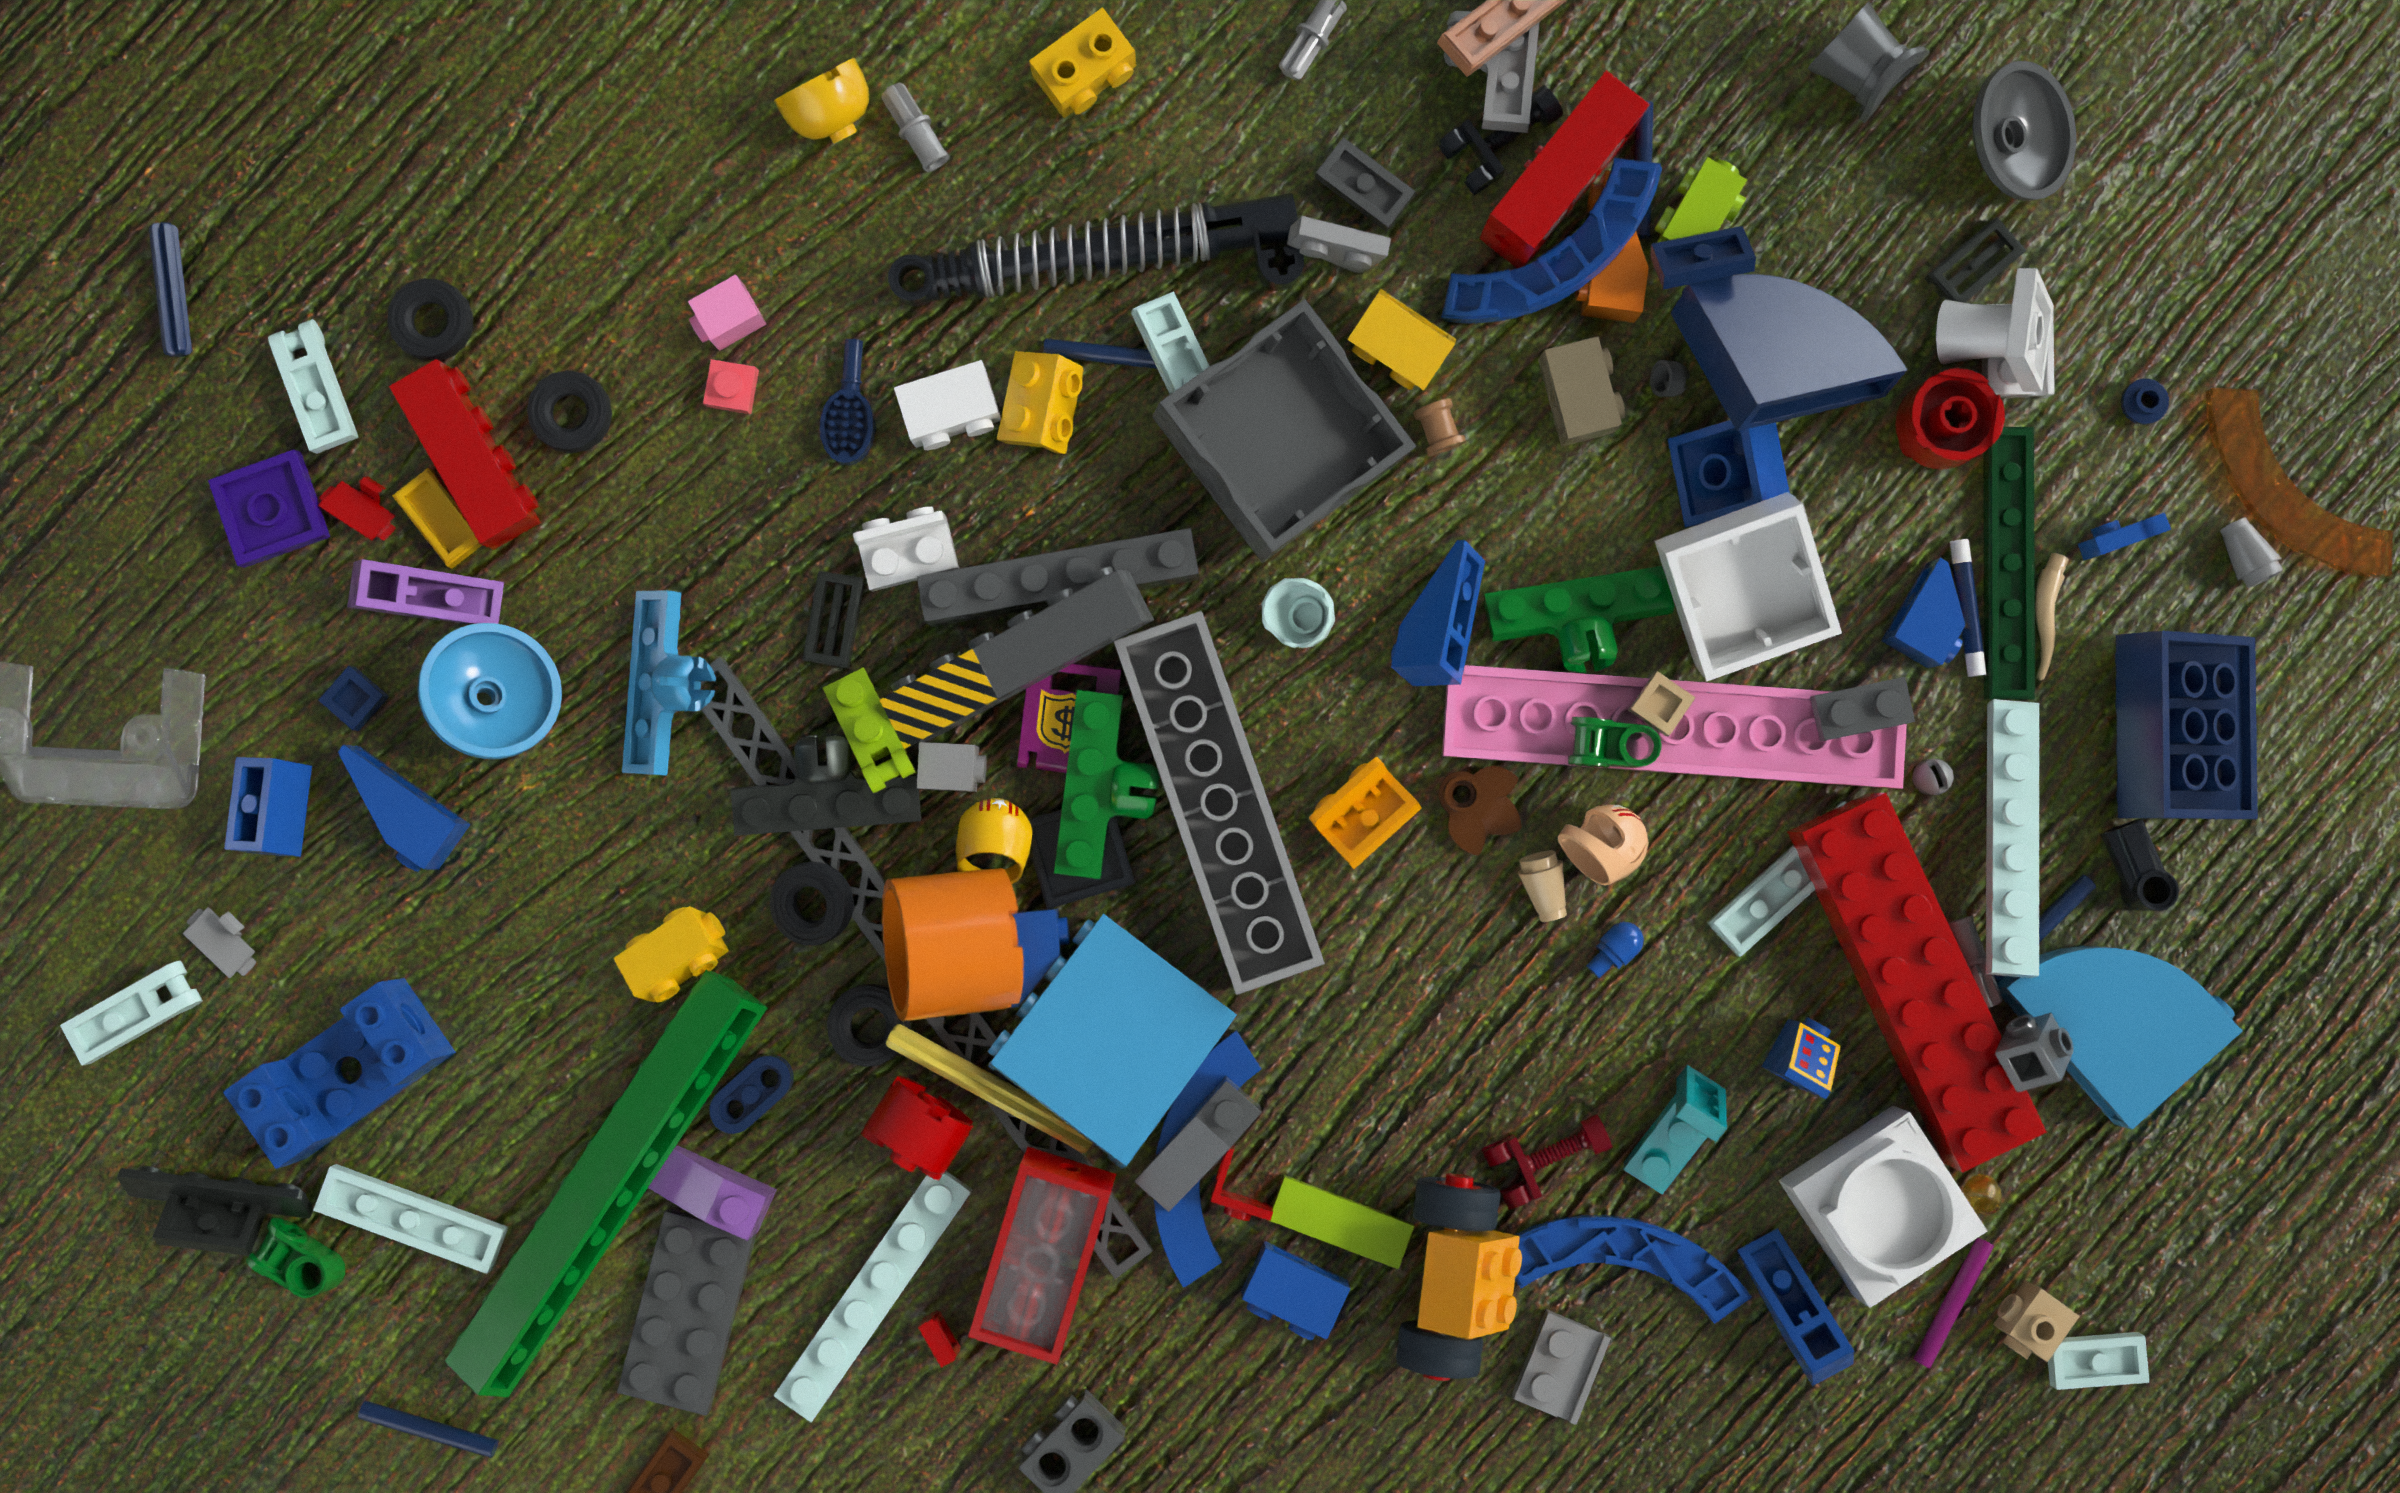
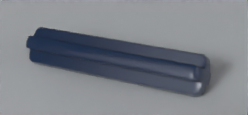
M168 222L153 223L149 227V238L162 348L164 354L170 357H184L191 354L192 345L178 228Z

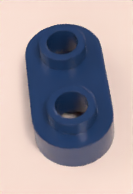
M764 1055L750 1063L713 1097L710 1104V1117L713 1124L719 1130L730 1134L740 1133L752 1126L790 1091L794 1081V1074L790 1064L778 1055ZM767 1069L774 1070L778 1075V1082L775 1086H770L764 1081L763 1076ZM732 1100L741 1102L744 1107L743 1114L739 1117L732 1115L729 1110Z

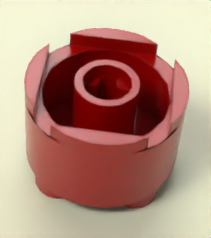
M1952 368L1933 375L1910 390L1898 408L1895 424L1901 452L1906 457L1912 458L1925 467L1940 470L1958 467L1980 456L1997 441L2004 427L2005 408L2000 395H1996L1988 384L1990 381L1982 374L1969 369ZM1949 421L1954 422V426H1951Z
M898 1075L866 1122L861 1135L879 1147L886 1145L893 1150L889 1158L905 1170L914 1172L917 1167L927 1176L939 1181L968 1138L970 1131L974 1127L972 1125L973 1121L948 1100L941 1096L937 1099L925 1092V1086Z

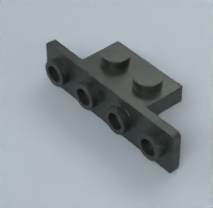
M141 1166L138 1170L121 1168L117 1175L118 1181L129 1196L167 1201L153 1234V1238L158 1245L250 1256L266 1213L309 1219L313 1212V1207L304 1191L288 1183H278L275 1187L257 1185L248 1179L239 1177L223 1181L210 1179L208 1176L197 1172H186L182 1176L166 1174L157 1168Z

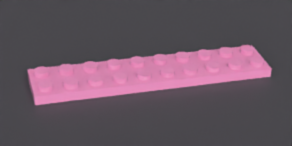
M1465 665L1461 685H1446L1442 756L1579 766L1568 764V756L1573 755L1576 728L1571 724L1572 717L1601 718L1619 723L1640 724L1651 727L1628 711L1650 678ZM1671 680L1696 698L1670 736L1666 737L1654 729L1661 739L1662 748L1659 757L1653 763L1641 768L1607 767L1610 769L1903 789L1907 724L1820 742L1810 697L1832 691ZM1591 733V738H1590V748H1589V751L1591 750L1592 733ZM1632 734L1627 739L1626 750L1632 758L1643 759L1648 753V743L1641 735Z

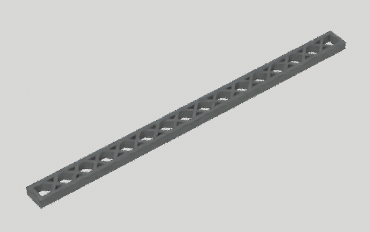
M719 657L710 666L715 676L720 673L728 683L726 703L710 701L701 710L757 786L770 785V783L788 784L795 781L794 779H789L790 770L796 777L794 754L725 659ZM737 697L744 706L736 705ZM716 709L724 710L723 719ZM734 712L750 714L755 720L752 740L736 738L733 734ZM763 734L766 735L771 743L762 742ZM743 746L751 747L750 756ZM761 749L777 751L782 757L779 777L763 775L759 770ZM847 827L833 828L836 832L833 851L815 847L811 841L813 830L790 831L812 862H821L829 865L823 856L831 857L830 866L838 872L841 859L857 861L862 867L860 887L850 886L852 894L858 895L857 903L853 899L852 918L885 962L883 939L877 932L882 931V923L870 922L865 915L868 896L883 898L885 879ZM843 843L851 853L842 852ZM870 880L878 890L869 889ZM981 1012L968 1014L971 1017L968 1035L951 1033L945 1026L946 1016L926 1018L948 1050L971 1063L975 1045L991 1047L999 1037ZM977 1027L985 1038L976 1036ZM958 1042L967 1043L965 1052ZM997 1070L995 1072L988 1071L1000 1079L1014 1084ZM987 1102L1024 1154L1027 1147H1032L1093 1166L1084 1153L1062 1142L1066 1149L1057 1148L1058 1140L1052 1136L1050 1146L1031 1144L1026 1137L1028 1123L1021 1120L1019 1127L1012 1118L1015 1116ZM1111 1191L1106 1207L1105 1219L1100 1227V1230L1103 1231L1102 1238L1100 1239L1097 1236L1093 1250L1116 1279L1149 1255L1153 1248ZM1112 1213L1120 1223L1111 1222ZM1109 1232L1128 1234L1138 1248L1120 1262H1117L1107 1249Z

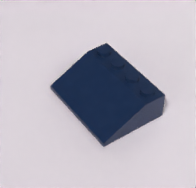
M2152 631L2116 635V799L2118 802V818L2258 819L2255 637L2175 631Z

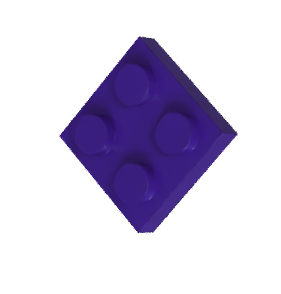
M295 449L208 480L237 566L246 568L330 538L323 513L318 506L319 502L302 453Z

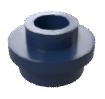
M2139 379L2125 388L2121 397L2123 414L2130 421L2140 425H2148L2160 420L2166 414L2169 407V396L2166 389L2153 379ZM2143 393L2150 396L2152 400L2151 408H2146L2142 404L2141 396Z

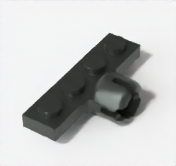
M827 734V737H825L827 761H820L818 736L803 737L798 740L794 747L795 781L788 784L736 787L731 789L734 836L921 821L917 774H911L905 778L899 775L885 782L886 788L873 793L866 779L856 777L852 771L850 744L845 736Z

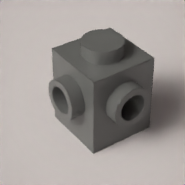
M2050 1012L2037 1017H2033L2030 1014L2022 1015L2009 1022L1995 1051V1055L2016 1091L2021 1092L2061 1081L2074 1051L2069 1033L2066 1029L2059 1027Z

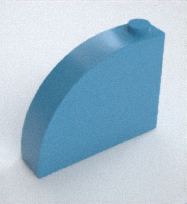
M2100 946L2061 948L2039 955L2038 977L2005 976L1997 983L2002 999L2018 1017L2027 1014L2037 1017L2052 1013L2059 1027L2066 1029L2073 1043L2074 1052L2066 1071L2114 1125L2131 1130L2242 1032L2241 1028L2232 1019L2235 1016L2234 1011L2224 1000L2215 995L2211 996L2197 981L2170 963L2133 950Z

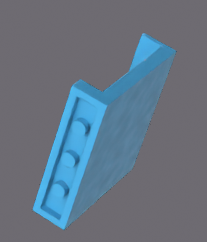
M1103 914L1096 924L1088 919L1072 941L1079 947L1069 960L1060 955L1044 978L1051 983L1041 997L1032 992L1016 1013L1022 1019V1022L1012 1035L1004 1029L987 1052L994 1058L988 1068L992 1071L996 1069L1108 1154L1107 1158L1122 1169L1129 1164L1237 1014Z

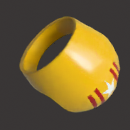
M1000 798L982 800L968 808L961 816L955 850L958 872L982 870L971 864L966 859L967 856L978 853H995L1006 856L1016 862L1015 865L1004 870L1011 884L1017 882L1022 876L1032 841V827L1022 809L1008 800Z

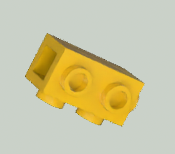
M690 906L676 909L663 919L664 924L651 933H644L634 937L626 944V950L613 959L634 997L651 1002L665 1001L679 992V985L692 976L703 975L706 970L711 971L717 966V959L729 952L722 939L725 935V930L713 913H705Z

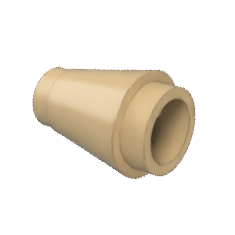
M1552 850L1533 853L1519 860L1521 870L1518 871V875L1539 915L1540 921L1549 922L1565 917L1567 912L1565 908L1563 861L1557 860L1556 853Z

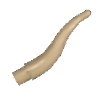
M2051 553L2045 569H2042L2035 588V621L2041 641V662L2036 678L2040 681L2044 680L2051 664L2055 643V602L2065 578L2063 573L2069 561V558L2057 553Z

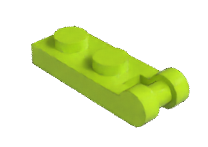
M864 667L823 687L873 793L886 788L885 782L899 775L905 778L915 773V769ZM891 754L892 759L876 766L875 761Z

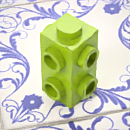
M1707 157L1698 170L1690 166L1676 190L1683 194L1676 209L1668 205L1654 228L1655 231L1661 234L1656 243L1718 231L1725 219L1733 222L1746 200V197L1740 195V192L1747 179L1739 175V170L1734 165L1721 159L1714 161Z

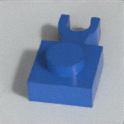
M2165 512L2121 528L2119 521L2115 520L2091 529L2093 538L2079 543L2078 547L2085 561L2169 531L2171 527Z

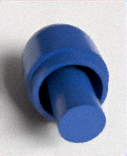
M1620 922L1611 927L1599 939L1600 942L1596 945L1599 953L1586 967L1599 979L1612 966L1620 969L1623 965L1626 966L1643 947L1644 937L1639 927L1630 922Z

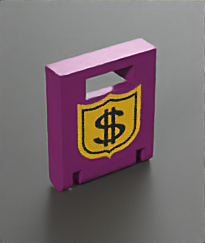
M1073 663L1058 671L1097 676L1095 692L1119 695L1122 669ZM1053 675L1026 689L1017 767H1028L1029 754L1032 751L1037 752L1036 770L1067 773L1077 692L1050 689L1053 682Z

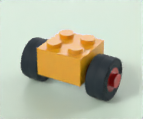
M1447 1173L1445 1178L1425 1177L1419 1178L1417 1181L1416 1199L1413 1209L1414 1218L1426 1224L1443 1227L1444 1230L1428 1232L1418 1320L1401 1323L1396 1353V1362L1399 1366L1420 1373L1425 1378L1438 1381L1478 1376L1481 1366L1483 1336L1508 1330L1510 1323L1515 1317L1517 1303L1516 1298L1513 1296L1514 1282L1522 1264V1253L1518 1249L1520 1236L1494 1231L1498 1220L1500 1190L1486 1184L1473 1182L1474 1177L1462 1174Z

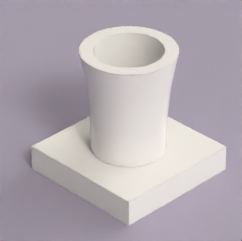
M2017 269L2012 305H1983L1944 300L1939 310L1936 330L1937 353L1940 363L1949 364L1971 359L2005 357L2023 392H2042L2054 305L2038 269Z

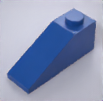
M1457 540L1400 624L1397 641L1391 652V668L1412 686L1461 685L1485 560L1466 540Z
M343 744L338 753L386 844L398 851L395 858L406 867L417 872L421 868L423 870L439 869L471 824L360 746Z
M1778 1228L1738 1249V1255L1786 1344L1811 1385L1814 1386L1853 1365L1854 1350Z

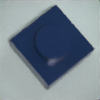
M348 666L321 696L319 701L352 730L360 731L389 696L356 667Z

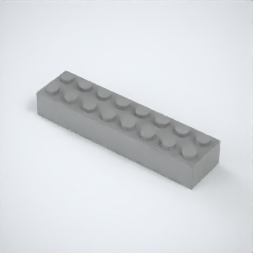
M1202 611L1114 641L1236 995L1324 965L1319 945Z

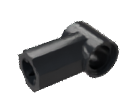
M2143 819L2120 824L2100 834L2121 880V899L2128 907L2137 911H2163L2175 904L2179 895L2178 882L2173 875L2165 871ZM2148 879L2153 882L2156 889L2155 897L2150 902L2146 900L2142 891L2143 885Z

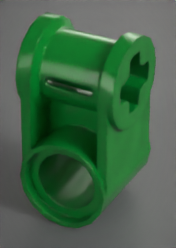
M1572 717L1571 724L1576 728L1573 755L1568 756V764L1606 768L1610 766L1641 768L1653 763L1660 755L1662 748L1661 739L1658 733L1649 726L1619 723L1601 718ZM1591 733H1592L1591 750L1589 751V748H1590V738H1591ZM1632 734L1641 735L1648 743V753L1641 760L1632 758L1626 750L1627 739Z
M272 1218L267 1224L269 1232L257 1251L251 1252V1255L246 1258L247 1265L255 1272L272 1279L301 1298H311L337 1287L345 1276L344 1260L336 1251L331 1250L309 1236L300 1226L282 1218ZM312 1263L316 1264L321 1271L320 1283L312 1279L310 1274Z

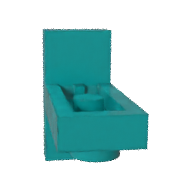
M1686 1065L1677 1077L1676 1094L1625 1159L1623 1170L1663 1195L1705 1139L1708 1137L1717 1142L1727 1129L1726 1089L1694 1068Z

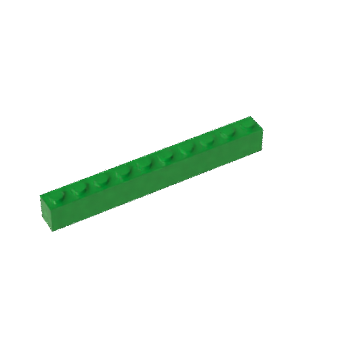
M706 970L702 977L692 986L690 995L676 1016L666 1025L664 1034L649 1056L640 1064L637 1074L623 1095L616 1100L611 1113L597 1134L590 1139L585 1152L571 1173L564 1178L559 1191L545 1212L537 1218L533 1230L519 1251L511 1257L507 1269L493 1290L485 1296L482 1306L466 1330L457 1338L456 1345L445 1362L477 1395L510 1396L768 1007L733 979Z

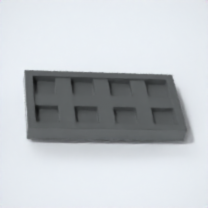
M672 1209L664 1211L617 1393L705 1416L708 1415L715 1396L756 1234L747 1241L708 1224L692 1214Z

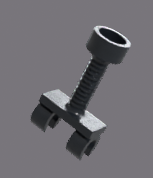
M1543 85L1532 93L1528 128L1538 122L1547 127L1563 116V110L1558 99L1547 86ZM1468 119L1460 127L1445 135L1439 141L1440 145L1438 147L1446 158L1450 159L1468 145L1483 164L1471 172L1464 182L1475 196L1489 187L1494 181L1496 182L1502 178L1505 169L1494 153L1523 132L1495 130L1490 136L1482 138Z

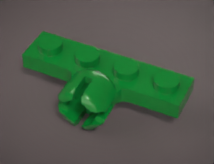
M1663 566L1485 593L1483 600L1492 642L1552 634L1558 639L1564 667L1572 673L1581 674L1586 673L1584 662L1590 659L1594 672L1608 668L1615 662L1618 649L1612 627L1614 624L1672 614L1675 607Z
M1077 690L1054 874L1100 879L1109 819L1114 816L1147 819L1155 811L1157 796L1131 793V786L1158 789L1160 780L1158 769L1152 764L1128 762L1118 758L1117 745L1124 695Z

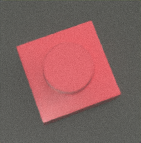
M711 359L703 404L709 408L751 414L759 370L755 366Z

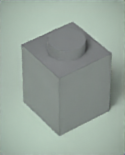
M919 742L917 789L977 792V783H985L986 755H979L978 746Z

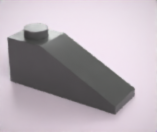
M1225 1076L1136 1177L1134 1182L1169 1212L1219 1161L1262 1113L1261 1106L1231 1079Z

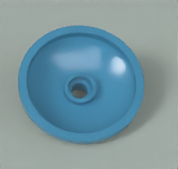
M477 623L450 632L431 649L419 673L418 699L421 711L428 725L447 745L469 756L482 759H503L519 755L531 749L546 736L558 717L562 700V688L559 673L553 660L546 650L532 637L506 625ZM481 692L487 693L492 699V704L482 705L477 700V694Z

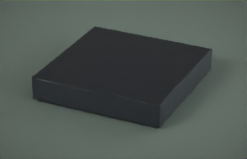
M1062 810L1028 819L1032 827L1030 853L1047 909L1135 884L1116 816L1111 817L1107 825L1100 879L1054 874Z

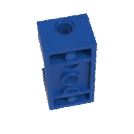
M405 978L376 983L339 1009L344 1017L283 1060L261 1064L223 1091L275 1169L307 1159L456 1053ZM348 1056L356 1058L362 1066L361 1076L356 1082H350L345 1079L341 1071L342 1063Z

